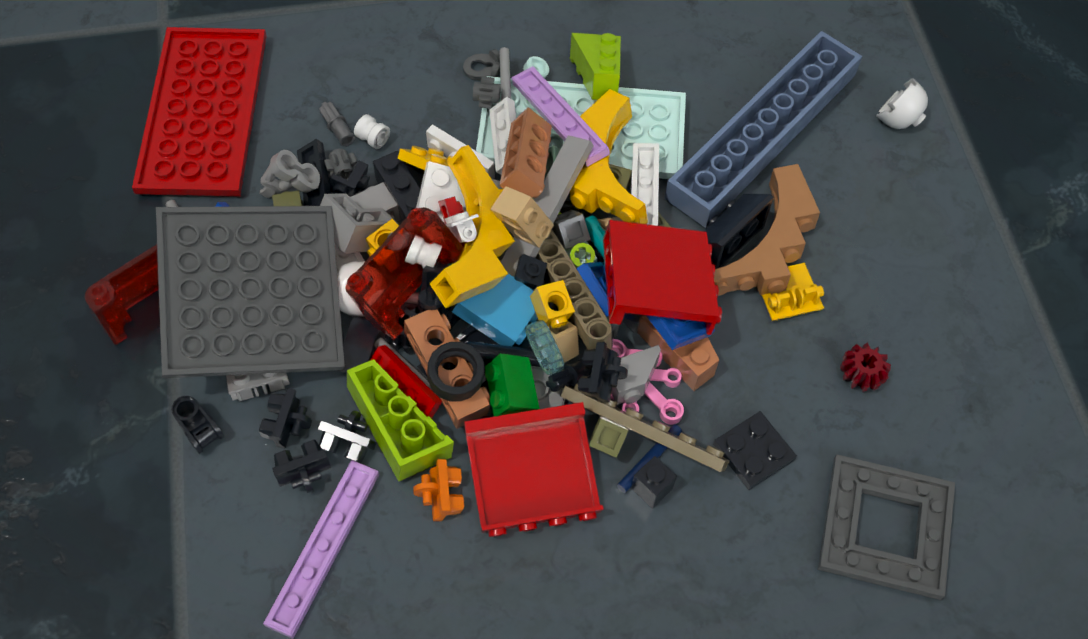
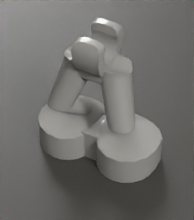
M282 150L272 156L270 165L261 177V184L264 188L260 190L259 194L270 198L275 193L281 194L291 187L308 193L318 188L320 174L312 164H301L291 151Z

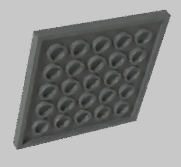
M332 206L156 207L162 378L344 369Z

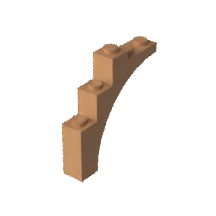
M798 164L773 168L769 187L774 197V222L768 234L752 251L725 267L715 269L714 283L718 285V296L736 290H749L756 286L760 295L778 294L786 290L791 276L786 263L801 259L806 244L801 232L815 229L820 214Z

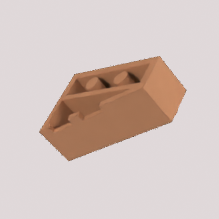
M642 315L640 317L637 333L650 347L659 345L662 359L671 368H676L681 372V379L693 391L715 375L719 358L708 337L671 350L647 316Z

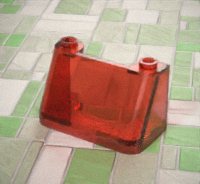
M426 207L413 209L355 273L350 275L345 287L346 292L364 317L374 327L393 340L404 330L400 326L398 319L399 316L403 318L406 313L400 307L422 284V265L417 263L412 265L405 262L415 235L424 238L425 242L429 244L437 243L442 245L436 263L449 264L457 262L464 251L462 244L438 214Z
M157 244L92 284L85 293V300L92 316L115 345L127 338L124 332V325L126 322L132 321L126 310L159 289Z

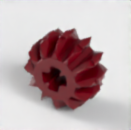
M868 342L862 348L856 344L850 351L845 352L843 356V361L840 365V370L845 372L843 381L851 380V388H855L858 385L861 387L862 392L867 391L869 387L875 391L888 379V373L891 370V364L886 362L888 354H879V346L874 348V350L870 349Z

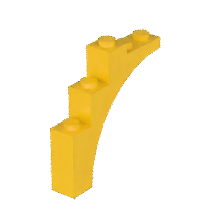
M611 89L580 116L609 147L610 154L613 143L621 129L632 118L630 98ZM610 155L588 167L585 164L583 165L570 190V200L575 207L593 213L600 207L604 212L611 213L621 218L624 222L648 223L645 203L631 195L617 181L609 167Z
M469 145L461 147L449 160L448 165L458 181L469 216L479 215V217L472 219L477 236L473 241L465 243L464 251L458 261L445 268L430 283L445 308L493 289L506 277L508 273L497 257L515 242L502 221L490 210L503 189L499 190Z

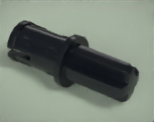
M583 359L571 365H563L558 372L548 377L546 386L550 387L552 392H557L565 386H575L579 378L589 376L592 369L584 371L586 367L583 365Z

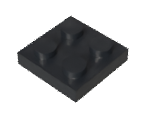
M761 411L724 433L713 442L715 448L725 452L723 457L730 460L728 465L748 490L793 462L797 457Z

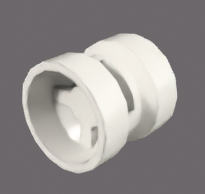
M366 114L356 123L354 135L360 140H367L371 147L379 149L388 140L390 128L383 123H376L375 118Z
M415 235L405 262L412 265L415 263L420 264L423 269L426 265L434 267L442 245L437 243L429 244L425 242L424 238Z

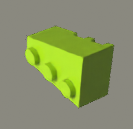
M571 33L570 60L576 64V71L578 75H582L583 84L592 100H598L609 89L618 92L621 36H615L611 33L602 35Z

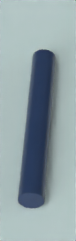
M673 424L668 432L679 436L682 429L678 425ZM657 442L617 484L619 490L626 493L632 487L634 475L654 456L659 458L668 447Z

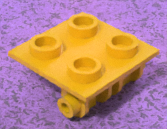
M805 263L788 266L791 276L786 290L778 294L769 293L762 295L772 321L824 309L820 297L824 296L823 287L813 283Z

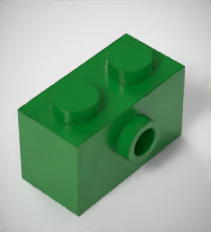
M500 353L485 366V377L488 381L490 404L494 417L540 409L529 357Z

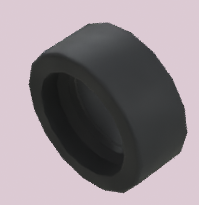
M448 342L440 345L431 354L427 367V381L431 390L437 396L450 402L464 401L471 398L480 389L484 377V361L480 353L473 346L463 342ZM449 357L466 359L472 365L473 377L467 385L462 387L446 385L440 380L438 375L440 363Z

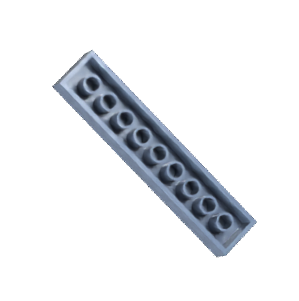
M821 31L668 180L664 199L706 228L712 218L719 215L855 77L862 56Z

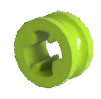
M578 243L572 248L570 259L576 268L583 264L574 255L575 252L579 254L581 249L585 250L586 255H590V260L586 259L585 263L594 262L595 251L589 244Z

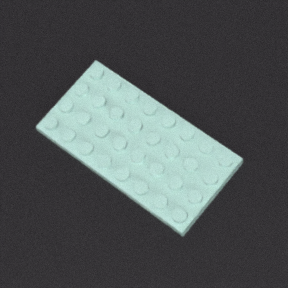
M494 77V84H501L500 77ZM510 78L511 99L515 102L516 118L528 107L542 117L513 85L512 78ZM547 81L579 116L597 101L591 99L584 84ZM619 87L618 93L630 98L632 118L621 129L613 143L609 164L632 170L633 143H659V178L670 179L683 166L686 93ZM482 108L476 151L492 160L495 164L490 109ZM552 128L549 148L555 145L561 149L564 140Z

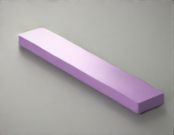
M530 67L512 77L513 85L538 113L552 125V128L564 142L568 135L592 142L594 146L585 162L587 167L610 155L609 147L534 67Z
M351 460L263 623L265 627L292 639L294 638L379 476L377 470Z

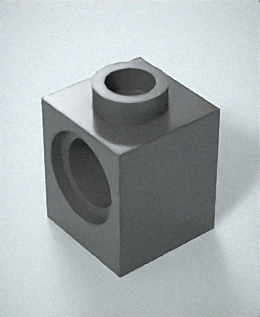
M569 210L557 215L552 230L564 249L590 240L582 213Z

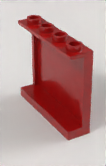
M609 220L603 237L609 323L621 325L625 313L705 322L707 335H711L715 325L721 321L722 308L718 306L717 302L719 289L718 285L714 283L715 265L711 263L712 245L708 244L707 232Z
M583 402L464 421L482 533L488 532L489 537L507 534L506 529L518 527L519 532L537 529V523L549 522V527L567 524L566 518L578 516L579 521L597 518L596 513H600L603 510V505H600L584 421L585 408Z

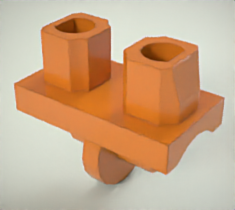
M437 459V466L429 470L430 475L423 474L421 476L422 483L413 487V493L417 497H423V505H432L433 521H442L447 515H455L462 512L464 509V498L462 495L449 494V487H458L461 484V468L447 466L446 459Z

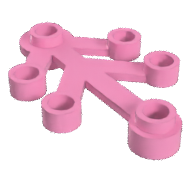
M612 339L613 346L611 350L618 353L619 356L617 357L621 358L642 351L627 349L622 341ZM660 351V356H659L658 364H657L656 367L660 366L661 361H662V353H661V351ZM676 368L668 370L655 369L650 381H661L668 387L674 388L680 384L682 375ZM674 375L677 377V380L672 381L668 376ZM649 382L644 394L660 410L661 420L670 425L680 422L684 413L682 403L676 399H666ZM637 401L622 405V410L625 412V409L628 407L639 412ZM672 411L676 416L669 417L666 415V412Z

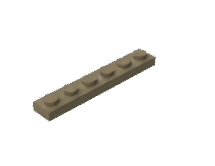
M578 384L575 387L565 386L560 396L573 403L583 402L584 408L719 472H724L730 461L723 457L725 452L710 445L704 449L696 445V438L682 432L679 436L668 432L670 426L654 420L651 424L642 419L644 414L631 408H627L625 412L617 408L618 402L610 399V402L602 403L593 396L584 395L578 390Z

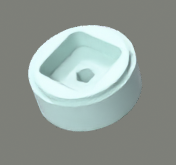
M536 56L530 57L523 67L524 71L534 67L544 79L549 73V66L546 61Z

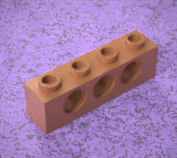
M529 107L511 123L499 186L503 189L507 186L532 198H537L545 187L544 177L547 172L546 163L549 157L548 150L551 142L552 125Z
M437 309L426 310L404 320V333L426 374L431 354L440 345L448 342H460L458 338L453 339L449 331L451 326L445 314L440 315ZM432 338H437L443 343L435 346L428 341ZM449 357L440 363L438 375L444 384L460 387L467 385L471 381L473 368L470 363H467L461 357ZM445 362H451L456 368L446 370L441 365ZM484 386L480 387L471 398L464 401L450 402L440 398L456 429L464 426V421L477 420L487 415L489 411L490 395Z

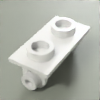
M468 211L445 218L447 224L439 226V229L447 228L450 239L454 243L471 242L477 236L472 219L479 217V215L469 216Z

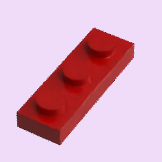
M387 345L378 346L371 360L374 359L398 384V388L417 403V407L426 417L429 416L432 419L442 400Z

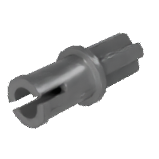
M323 102L319 110L328 123V130L335 134L341 146L352 144L355 136L348 128L346 118L339 114L332 102Z

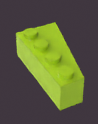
M374 359L347 370V388L398 482L436 465L437 459L447 460L452 458L454 441L448 435L445 436L429 416L426 417L417 407V403L398 388V384Z

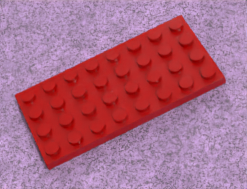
M167 27L132 185L135 194L241 196L267 37L265 29Z

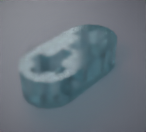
M543 320L528 324L526 326V336L542 370L547 375L563 370V357L547 324Z

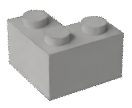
M346 193L324 194L320 206H332L334 243L340 251L347 254L367 252L370 248L366 238L393 219L383 208L361 209Z

